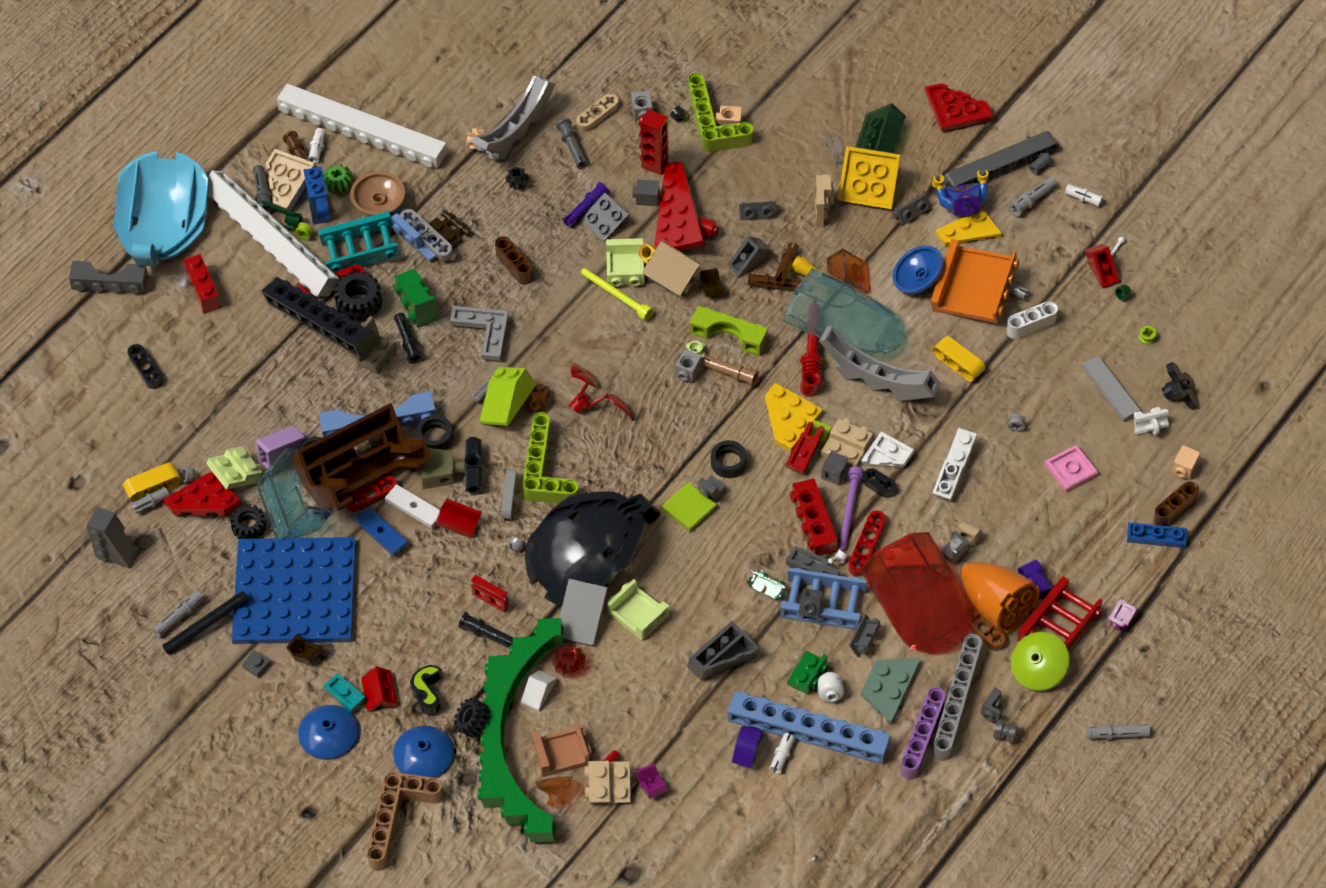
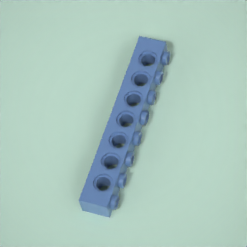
M735 691L728 709L729 722L746 727L754 726L761 731L782 737L784 733H789L788 738H790V735H793L796 741L882 765L889 747L890 734L882 730H872L864 725L847 723L843 719H833L824 714L811 713L803 708L797 709L785 703H776L767 698L754 697L746 692L740 693ZM864 741H870L871 743L866 744Z

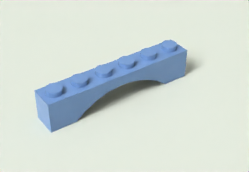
M431 391L414 394L403 404L394 408L401 427L419 424L422 419L436 415ZM340 410L318 413L323 437L364 417L363 415L348 414Z

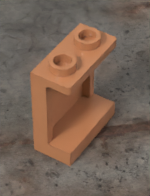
M578 722L574 723V728L545 736H540L539 731L531 733L532 745L542 777L589 765L588 761L589 757L592 756L590 746L585 745L586 733L584 728H580Z

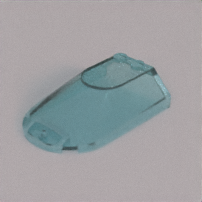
M813 268L795 289L783 319L785 323L819 338L822 337L827 327L833 326L844 339L869 356H873V353L883 352V354L895 350L901 344L904 336V325L900 317L891 308L853 286Z

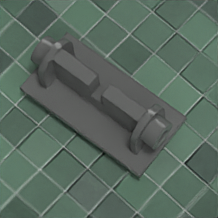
M927 194L918 195L915 199L909 201L907 205L894 209V212H892L893 217L899 218L901 226L931 209Z
M776 201L742 202L739 204L740 220L777 218Z
M864 614L849 643L850 648L858 658L860 654L868 652L873 638L869 636H875L881 627L879 619L873 618V620H870L866 614Z

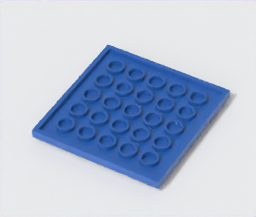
M355 537L238 539L235 595L240 591H244L248 601L233 611L232 644L290 643L296 634H301L303 639L310 643L351 642Z

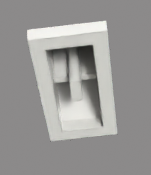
M542 671L530 675L521 704L539 711L555 685L557 678Z

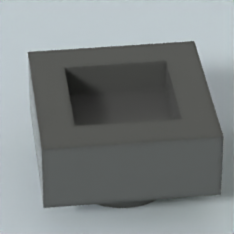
M254 650L242 663V667L258 678L271 663L268 658Z

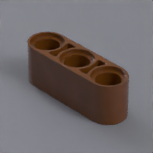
M498 237L495 241V251L498 260L518 283L527 285L532 282V265L508 237Z
M1191 481L1186 482L1158 504L1153 518L1154 525L1170 526L1197 502L1199 486Z

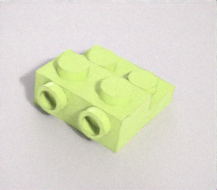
M242 446L226 449L224 455L210 457L206 463L226 490L256 484L262 474L260 464H255L251 453L245 451Z

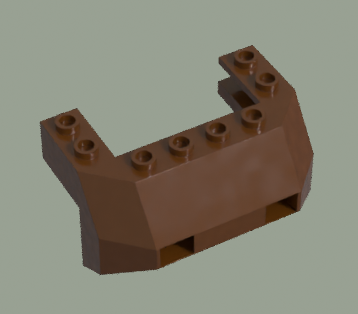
M389 403L297 450L292 462L301 484L320 508L341 510L348 506L347 503L353 501L352 497L345 496V494L359 491L362 485L376 482L377 477L381 475L387 476L397 467H406L407 469L412 467L416 469L422 468L427 465L426 462L432 460L424 438H405L393 405ZM367 440L369 441V444L357 450L354 449L355 446Z

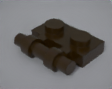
M444 210L441 216L445 219L441 221L436 217L429 225L450 243L453 250L462 243L460 235L469 236L471 230L467 224L456 219V215ZM451 224L456 227L454 230L449 227ZM431 237L434 241H437L436 237Z

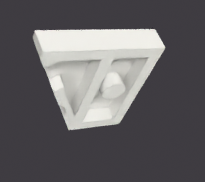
M880 432L861 461L864 465L904 467L913 455L914 449Z

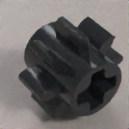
M515 167L508 170L506 183H509L510 188L519 190L523 186L526 187V181L529 179L528 174H525L524 168Z

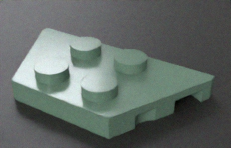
M919 658L876 660L861 691V696L865 701L870 703L877 713L880 712L890 725L920 664Z

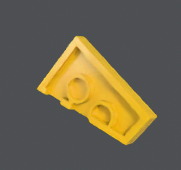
M982 208L979 213L964 216L935 230V235L944 247H949L951 239L959 240L961 245L967 244L968 241L972 240L985 241V238L995 237L997 239L1002 237L1001 231Z

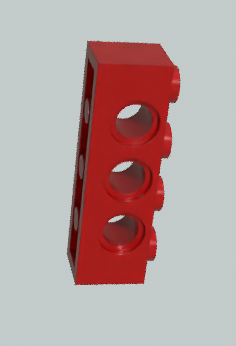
M647 110L645 115H642L639 120V137L641 138L639 145L641 154L639 159L641 160V168L662 175L665 164L669 162L668 116Z
M815 478L792 483V491L789 492L792 503L796 504L795 512L797 518H801L802 532L804 535L807 534L808 549L818 556L837 552L838 540Z

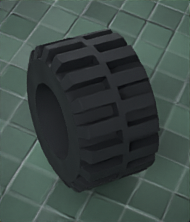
M355 271L354 274L347 273L346 277L342 276L340 281H337L336 287H334L337 311L341 314H346L351 320L353 319L358 322L359 320L367 321L366 319L370 316L374 317L373 314L377 315L382 307L380 283L370 273L366 275V272L358 273V271ZM355 295H365L359 299L351 298Z

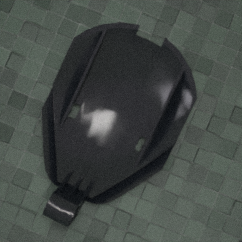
M602 491L567 497L548 512L540 525L528 538L525 550V565L531 584L537 579L548 591L544 598L560 606L563 605L569 579L608 587L616 579L617 574L631 564L645 531L646 523L652 524L661 514L660 511L643 494L627 499L624 495L617 492ZM612 549L614 552L605 558L603 554Z

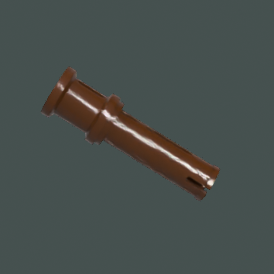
M289 131L284 134L282 139L288 145L289 153L308 160L304 153V145L299 141L297 132Z

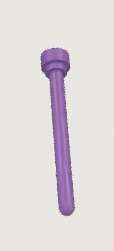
M855 466L850 467L848 472L850 488L839 541V549L845 550L847 546L858 483L863 480L864 470Z

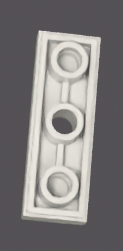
M396 484L385 497L387 503L432 529L436 525L435 522L439 509Z

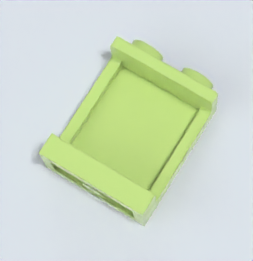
M643 238L606 239L607 283L614 287L644 285V274L642 273L644 261L638 255V250L643 245Z
M633 579L630 583L624 584L616 596L610 597L607 602V611L611 617L643 641L669 616V605L664 601L661 604L657 603L638 588L637 581Z

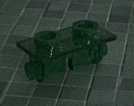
M759 569L757 572L751 570L754 576L749 577L747 580L750 588L762 593L766 586L768 588L765 595L776 601L784 598L783 590L789 591L785 587V582L777 578L773 581L767 578V573Z

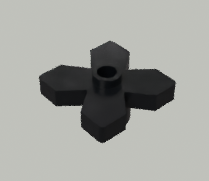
M1174 362L1167 364V372L1172 380L1165 383V386L1162 387L1165 398L1168 401L1183 398L1186 406L1191 410L1198 407L1197 398L1191 390L1193 386L1191 376L1186 372L1181 373L1178 365Z

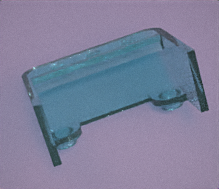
M285 448L259 478L257 485L274 536L279 540L297 538L314 533L334 513L333 509L329 510L313 506L305 508L298 489L301 482L292 462L296 451L299 449Z

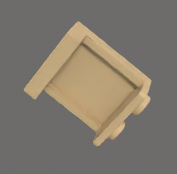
M662 239L642 273L679 296L682 292L686 294L691 286V283H689L691 277L696 278L701 270L698 267L700 262L691 259L670 246L669 242Z

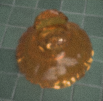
M572 776L540 779L536 781V786L540 791L548 794V806H554V796H559L561 798V805H565L567 799L564 797V792L572 786L574 780Z

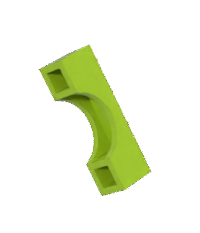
M697 306L689 323L690 334L708 339L716 333H730L739 339L742 351L760 356L768 338V328L760 324L747 322L744 319L729 316L726 313L713 311L707 307Z

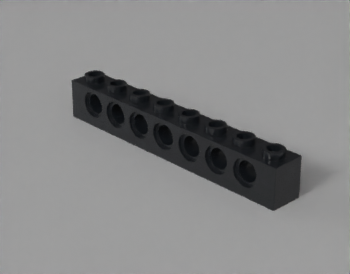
M276 277L261 290L269 305L359 358H362L377 345L374 338L375 334L369 327H363L358 321L351 320L346 314L339 313L334 307L327 306L322 300L318 301L310 293L306 294L298 286H292L287 280Z

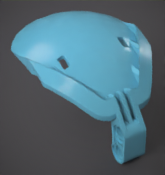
M154 151L132 160L119 173L115 202L116 213L113 226L123 247L132 256L136 265L156 266L160 260L177 256L189 247L204 230L209 179L201 166L189 156L176 152V159L158 158V151ZM134 217L138 218L137 225H132ZM183 221H185V228H182Z

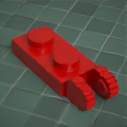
M809 422L786 463V468L801 474L805 473L824 433L825 428L823 426L817 429L813 437L810 433L813 430L814 423Z

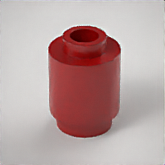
M699 216L698 221L702 228V236L710 239L713 236H717L719 230L717 221Z

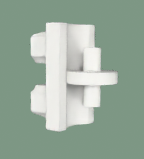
M1156 407L1146 414L1141 411L1135 412L1134 432L1136 435L1150 431L1154 435L1159 434V429L1169 427V411Z

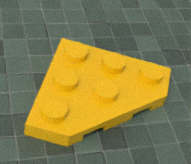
M777 383L765 395V403L774 435V442L783 449L792 452L807 424L814 420L817 421L823 414V409Z

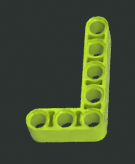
M700 73L689 75L688 92L702 148L705 151L712 152L751 145L753 142V126L748 122L716 126L704 76Z
M544 412L535 414L532 420L523 478L524 497L529 501L560 503L567 497L579 495V486L572 479L544 477L551 431L550 417Z

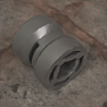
M997 719L993 738L998 740L1006 738L1007 742L1013 743L1018 723L1011 722L1007 724L1004 720Z

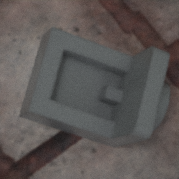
M712 475L707 480L701 477L697 482L699 493L713 501L726 488L725 484Z

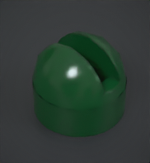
M1128 285L1116 287L1115 294L1117 298L1121 301L1128 299L1131 294V288Z

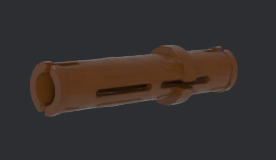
M793 242L788 243L786 251L783 252L781 256L782 261L774 276L776 284H778L779 279L781 280L779 285L785 283L790 267L796 259V253L799 249L798 244L795 243L792 247Z
M749 273L747 285L764 286L765 289L772 287L803 292L804 280L786 278L785 283L779 285L781 280L779 279L778 284H776L774 276Z

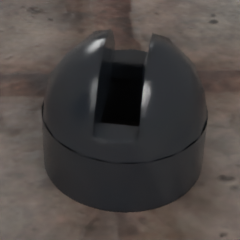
M680 105L675 107L670 113V117L675 121L684 120L686 115L685 110Z

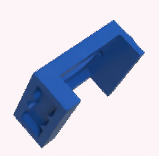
M322 166L303 169L313 225L331 222Z

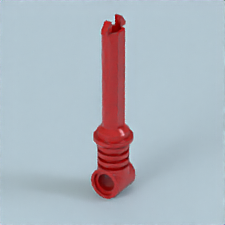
M815 298L813 299V304H810L808 309L806 353L800 358L802 366L800 391L808 397L815 396L818 393L821 382L820 367L823 365V359L818 354L820 305L817 304L818 299Z

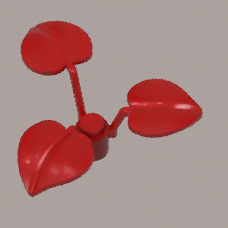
M576 363L572 364L570 377L585 382L580 393L569 404L575 412L581 414L586 407L591 408L603 399H609L613 404L626 412L631 421L633 420L629 406L612 393L610 395L605 394L590 402L591 397L585 390L588 385L596 387L598 381L590 371Z

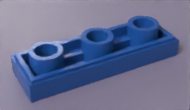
M369 506L354 517V521L393 557L408 545V542Z
M1128 522L1127 542L1186 548L1187 528Z

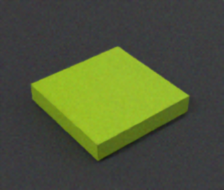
M686 483L661 506V510L689 532L716 509V504L709 498L701 495L699 490L690 483Z

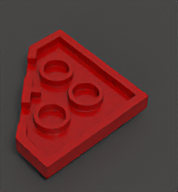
M943 83L925 87V94L941 132L993 120L990 107L984 100L978 101L973 99L971 95L960 90L954 91L949 89L948 85Z
M212 471L163 499L164 505L173 515H181L182 512H191L192 515H207L208 513L227 515L242 506L240 500L230 489L226 490Z

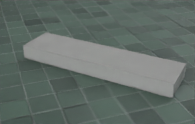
M1099 356L1082 363L1084 371L1123 422L1134 417L1135 412L1140 411Z

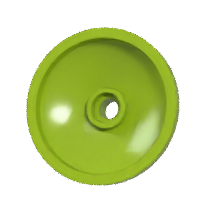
M1035 632L1025 636L1015 646L1011 656V669L1015 679L1022 686L1033 691H1046L1057 686L1065 678L1070 665V655L1066 645L1056 635L1048 632ZM1039 655V659L1034 661V657Z

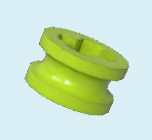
M303 222L299 223L298 228L295 230L296 236L303 240H309L313 233V228Z
M1143 326L1139 332V340L1145 345H1150L1156 339V330L1152 326Z

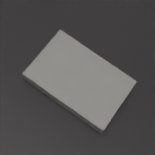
M569 579L559 617L562 619L564 626V639L594 646L608 591L607 587Z

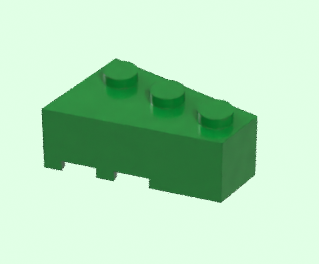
M416 269L394 276V291L396 295L400 294L401 304L404 309L407 308L410 321L414 322L417 328L437 321L436 299L434 295L429 296L427 292H430L427 286L424 287V282Z

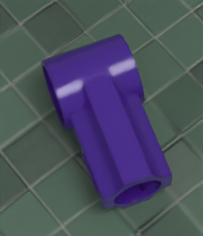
M1033 560L1018 567L1019 574L1025 576L1039 587V599H1044L1053 587L1044 576L1043 568L1039 561Z

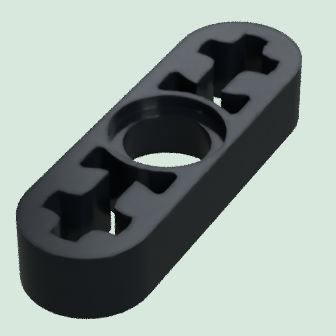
M131 345L127 353L138 374L148 388H159L163 383L160 371L142 345ZM134 352H137V353L140 354V358H139V359H138L137 355H136ZM145 363L150 365L148 369L140 368ZM150 374H152L153 378H154V379H157V380H156V381L151 380V379H150Z

